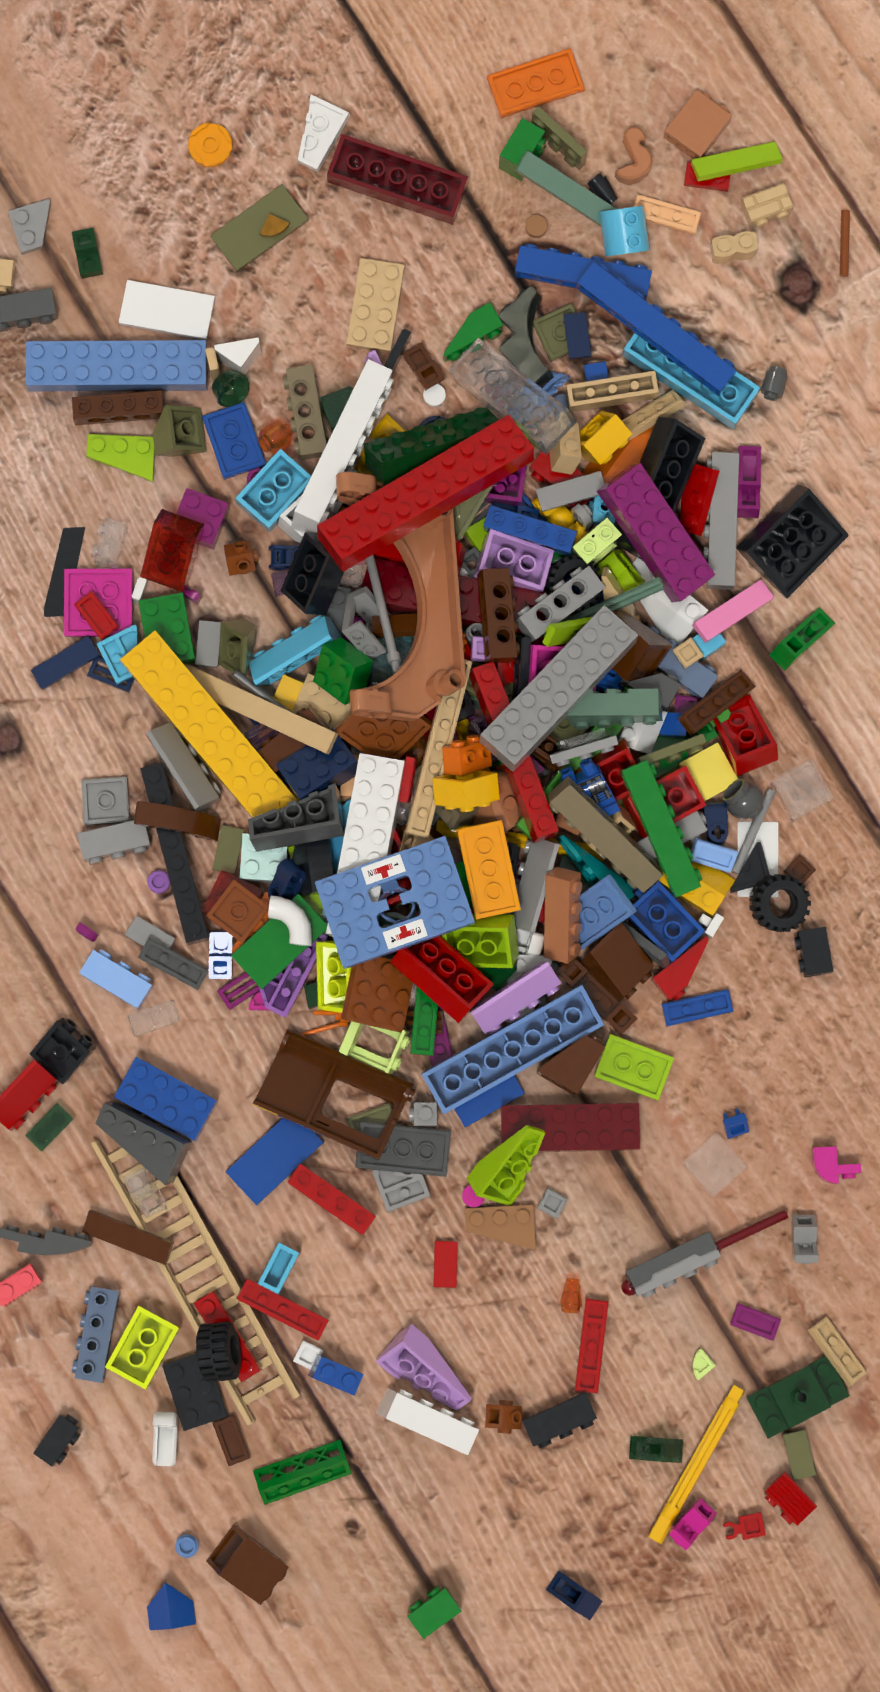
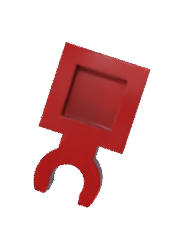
M761 1512L738 1516V1524L731 1521L723 1523V1527L731 1526L733 1528V1533L725 1536L728 1540L736 1538L738 1534H742L743 1540L766 1535Z

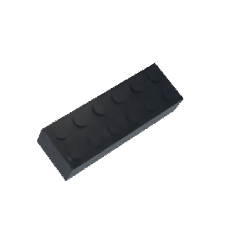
M658 417L639 463L646 470L675 514L706 438L677 419ZM615 520L614 526L622 536L613 543L633 556L642 559Z

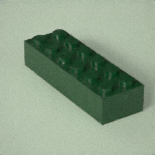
M480 407L472 412L456 414L454 417L436 420L425 426H416L408 431L395 432L388 437L375 438L371 442L363 444L366 468L383 486H386L499 419L487 407Z

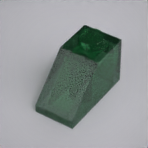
M630 1436L629 1459L682 1463L683 1439Z

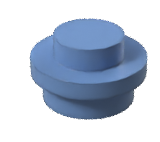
M190 1534L180 1536L175 1544L176 1552L184 1558L194 1556L199 1548L197 1539Z

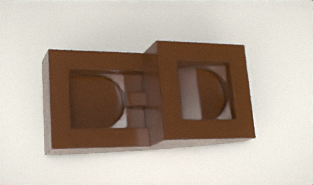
M423 343L403 353L402 356L425 391L445 380Z

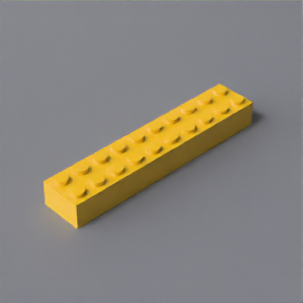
M153 631L119 660L251 818L275 808L277 810L283 808L291 801H298L156 631Z

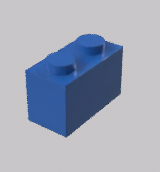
M317 1354L308 1376L355 1396L364 1374Z

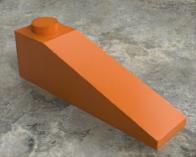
M654 426L629 440L624 447L615 450L612 453L613 457L607 463L599 465L589 462L582 473L588 475L601 471L604 483L606 484L630 465L639 463Z

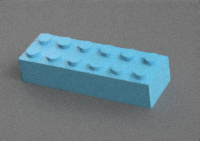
M634 333L623 349L622 356L646 372L655 371L656 379L674 389L677 393L733 430L761 388L736 371L733 379L722 393L717 396L636 333Z

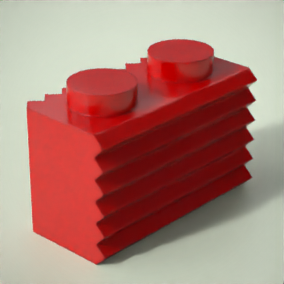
M786 1472L781 1473L764 1490L767 1494L764 1498L773 1508L777 1505L783 1511L781 1516L789 1525L794 1523L798 1526L817 1507Z

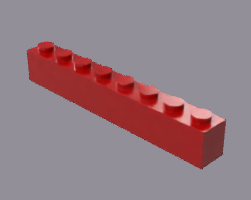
M494 661L472 668L469 673L470 681L488 726L510 704ZM530 755L514 772L503 764L533 844L554 837L559 829Z

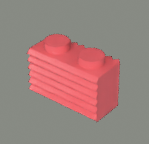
M28 1264L0 1282L1 1306L7 1307L8 1304L11 1305L12 1302H15L16 1299L19 1300L24 1294L27 1295V1292H31V1289L35 1290V1287H39V1284L43 1285V1280L32 1264Z

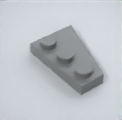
M610 734L605 736V739L591 740L584 743V745L573 746L548 755L551 764L556 763L557 767L569 764L570 759L574 757H579V760L592 757L591 752L600 750L601 753L614 750V745H618L616 735Z

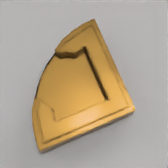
M269 214L260 231V236H276L285 232L290 224Z

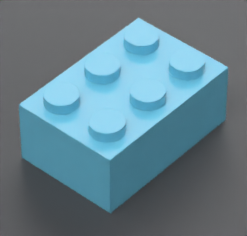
M279 449L235 498V502L270 533L278 524L279 516L303 494L311 475L284 451Z

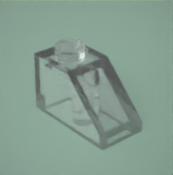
M145 1167L123 1176L132 1200L146 1218L167 1209L154 1175Z

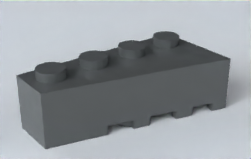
M336 783L329 785L328 789L319 793L318 791L310 793L309 797L300 801H291L283 808L278 810L275 808L248 819L250 841L256 852L340 837L345 834L342 799Z
M114 1100L103 1104L95 1122L98 1127L164 1185L175 1181L192 1143L191 1140Z

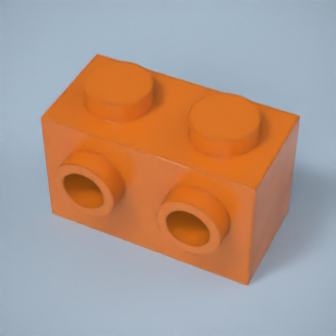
M469 735L466 737V740L451 741V745L442 747L445 774L463 776L492 766L491 752L479 742L480 735Z

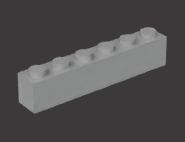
M712 452L711 459L707 458L706 467L719 470L720 472L707 515L709 516L708 525L704 526V538H708V547L703 548V557L715 573V576L706 582V589L733 590L735 586L739 453Z

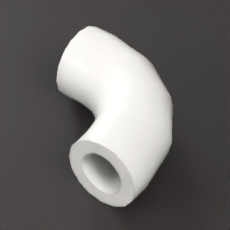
M271 895L268 918L277 919L286 924L289 930V944L312 946L311 923L305 911L292 900Z

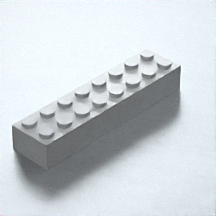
M604 605L480 734L479 742L514 772L636 644L638 634Z

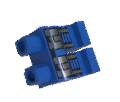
M591 758L580 762L583 771L574 774L571 767L560 771L561 782L569 776L609 816L620 811L618 801L599 765H595Z

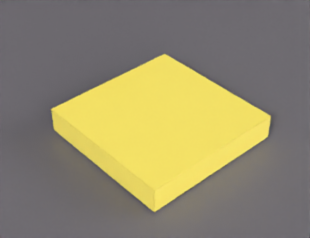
M718 742L678 764V766L686 765L704 801L726 790L734 781L738 780Z

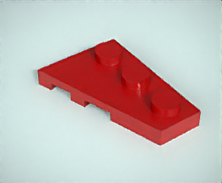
M697 464L694 465L681 497L680 523L686 532L702 536L719 470Z

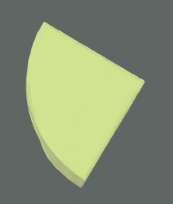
M702 1348L696 1352L692 1363L694 1376L697 1380H700L716 1366Z

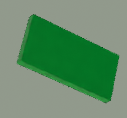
M297 894L292 901L305 911L311 923L313 944L326 932L327 924ZM270 919L231 956L263 990L309 946L289 944V930L286 924L277 919Z

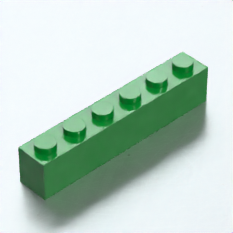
M643 760L620 770L673 897H679L701 887L699 882L702 880L698 868H693L690 860L693 859L689 847H684L681 839L684 838L680 826H675L672 818L675 817L671 805H666L663 797L666 796L662 784H657L654 776L657 775L653 763Z

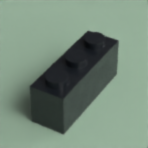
M582 1393L522 1420L533 1447L538 1445L540 1449L551 1444L550 1439L559 1436L560 1439H563L573 1434L572 1429L580 1426L581 1430L594 1425L593 1420L597 1419L587 1394Z

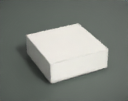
M141 577L137 579L132 594L133 602L138 603L139 600H143L148 586L147 579Z
M303 1340L293 1361L311 1370L317 1354L322 1355L324 1350Z

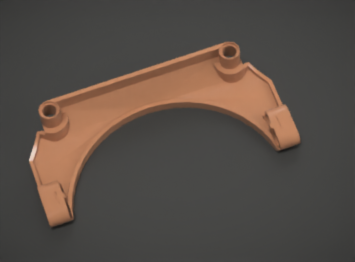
M341 472L336 475L337 499L349 506L384 487L372 475L355 472ZM453 508L393 543L401 554L413 581L417 601L416 633L409 654L393 675L374 686L350 690L351 714L354 716L416 721L441 703L440 696H450L465 686L466 676Z

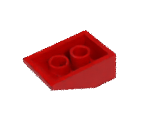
M750 694L744 696L728 708L731 713L728 720L721 724L717 718L713 720L714 728L736 776L778 760L777 744Z
M622 739L618 741V745H614V750L606 753L599 752L591 758L595 765H599L617 801L630 795L620 770L637 763L626 740ZM579 767L574 771V774L583 771L582 768Z

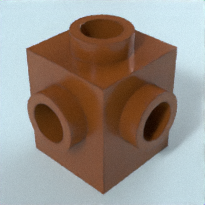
M250 540L224 545L229 576L256 571L254 562H259L256 548L252 549Z
M499 1400V1405L486 1404L485 1428H497L498 1433L511 1434L512 1429H521L522 1406H514L513 1401Z

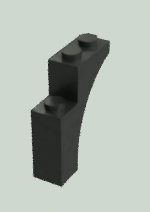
M530 286L528 289L522 290L518 298L511 304L506 305L498 315L505 326L514 334L502 342L499 350L538 392L554 376L539 359L534 346L533 321L542 298Z

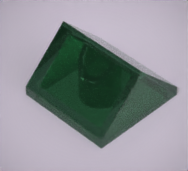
M350 386L319 397L320 407L331 435L353 391V388Z

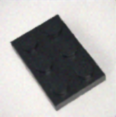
M197 1354L162 1365L183 1431L228 1416L217 1382L207 1383L199 1369Z

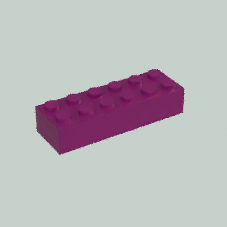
M641 463L630 465L597 490V493L653 576L662 579L664 583L663 591L671 603L684 600L715 576V573Z

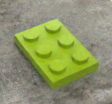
M610 1034L594 1077L659 1101L674 1057Z

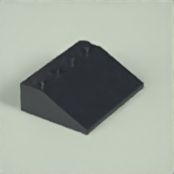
M797 484L736 549L755 570L788 599L849 535L809 488Z

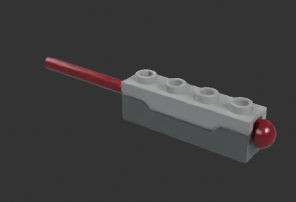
M783 1210L716 1242L713 1241L710 1232L696 1237L625 1271L630 1282L628 1283L627 1279H625L621 1284V1290L627 1296L636 1294L637 1297L642 1295L643 1298H647L655 1294L654 1289L663 1285L664 1289L676 1284L675 1279L682 1275L686 1279L697 1274L696 1269L703 1265L707 1269L718 1264L717 1259L721 1257L719 1253L721 1249L788 1219L787 1212Z

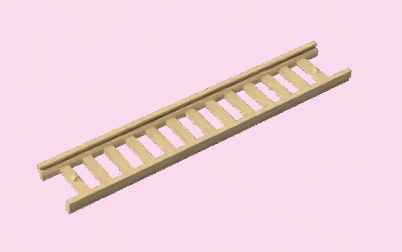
M99 1140L92 1142L91 1145L137 1228L150 1233L146 1223L183 1203L190 1215L154 1235L166 1239L195 1223L201 1235L171 1251L167 1264L163 1265L157 1262L196 1334L200 1325L205 1322L201 1315L197 1316L190 1304L228 1283L234 1295L222 1302L223 1306L228 1310L236 1304H240L245 1316L234 1321V1324L238 1330L248 1324L252 1325L257 1335L246 1341L248 1347L251 1350L262 1343L268 1356L257 1362L262 1369L273 1364L277 1370L278 1377L243 1397L236 1387V1384L241 1382L239 1378L223 1381L247 1426L255 1422L247 1405L284 1384L293 1400L299 1397L300 1394L251 1306L236 1299L241 1289L179 1177L176 1176L175 1181L172 1183L178 1193L177 1196L140 1215L135 1203L167 1185L157 1180L129 1195L124 1183L144 1173L147 1169L143 1165L138 1164L118 1175L113 1163L126 1157L129 1153L120 1148L107 1155ZM206 1243L212 1255L174 1276L168 1264ZM217 1263L223 1275L185 1296L179 1284Z

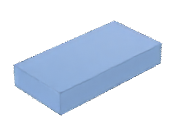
M696 838L691 849L693 859L690 861L731 873L739 852L729 847Z

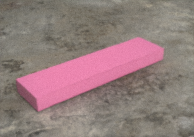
M759 580L696 621L692 626L702 640L707 643L770 602L774 596L764 582Z

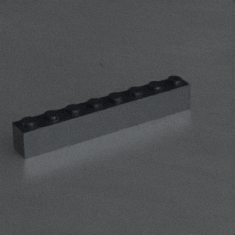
M163 763L140 768L149 802L174 806ZM156 828L186 944L189 946L208 941L209 935L182 833Z

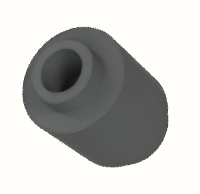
M770 366L769 371H766L761 388V393L764 394L765 399L777 401V398H782L788 379L786 375L787 370L777 366Z

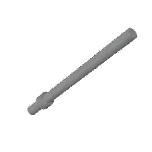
M373 554L366 558V564L388 651L386 655L387 661L391 665L394 674L400 667L402 660L400 652L396 649Z

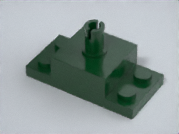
M825 1355L746 1398L767 1439L825 1411L833 1404L850 1395L836 1369Z

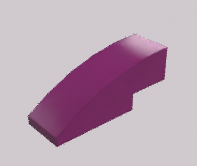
M739 446L737 518H759L761 447Z

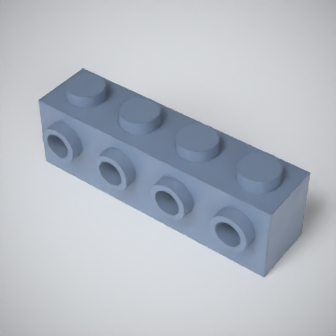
M92 1286L90 1291H86L84 1304L88 1305L86 1314L82 1313L80 1327H84L82 1337L78 1336L76 1350L80 1351L78 1360L74 1359L72 1373H75L76 1379L104 1383L105 1366L108 1362L120 1291Z

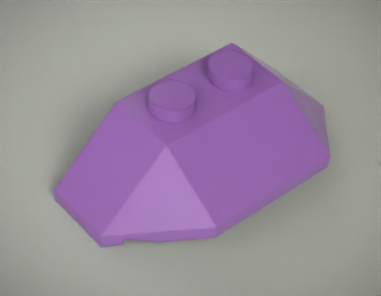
M322 934L312 946H309L263 990L259 987L265 1008L284 1018L287 1017L317 962L316 942L326 941L328 936Z

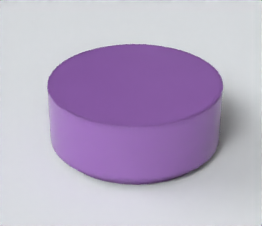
M160 870L152 872L147 880L148 887L156 894L165 893L171 884L167 873Z

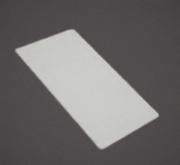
M738 822V852L742 847L752 822ZM762 822L744 864L756 843L761 842L769 874L773 876L778 874V822ZM753 888L738 891V897L753 896ZM776 891L771 897H778V891Z

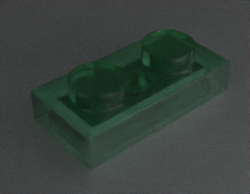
M57 1103L25 1136L43 1152L74 1118Z

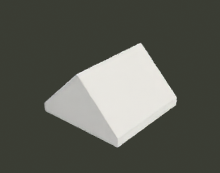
M259 337L214 345L217 361L236 374L239 373L238 375L242 378L261 354Z

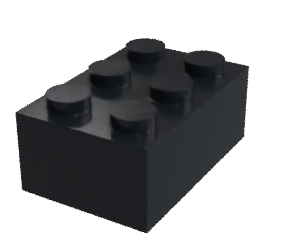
M304 533L280 591L305 614L326 615L344 572L341 571L319 541L318 533Z

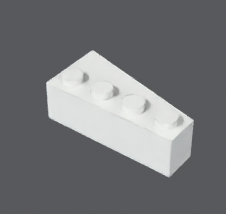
M389 1388L386 1389L377 1409V1414L461 1453L469 1454L479 1432V1429L473 1427L475 1422L464 1417L461 1420L453 1418V1412L441 1408L440 1411L433 1409V1403L422 1398L418 1402L412 1399L413 1394L400 1389L399 1393Z

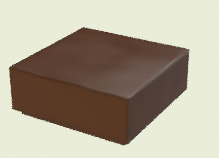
M799 854L783 872L790 877L798 879L799 883H804L816 869Z

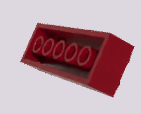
M341 134L327 173V182L454 225L468 185V176Z
M639 1103L501 1106V1144L524 1126L529 1125L545 1131L538 1152L640 1150Z

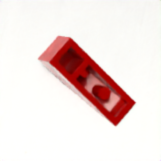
M707 936L652 978V982L667 1001L672 998L677 1001L686 993L683 989L688 986L709 941Z

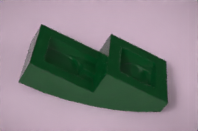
M94 228L73 231L72 237L81 279L103 275Z

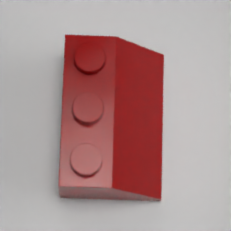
M33 1060L0 1095V1123L10 1131L13 1129L18 1130L26 1122L24 1117L29 1112L33 1114L41 1106L40 1100L45 1095L49 1097L57 1089L55 1084L58 1080L36 1060Z

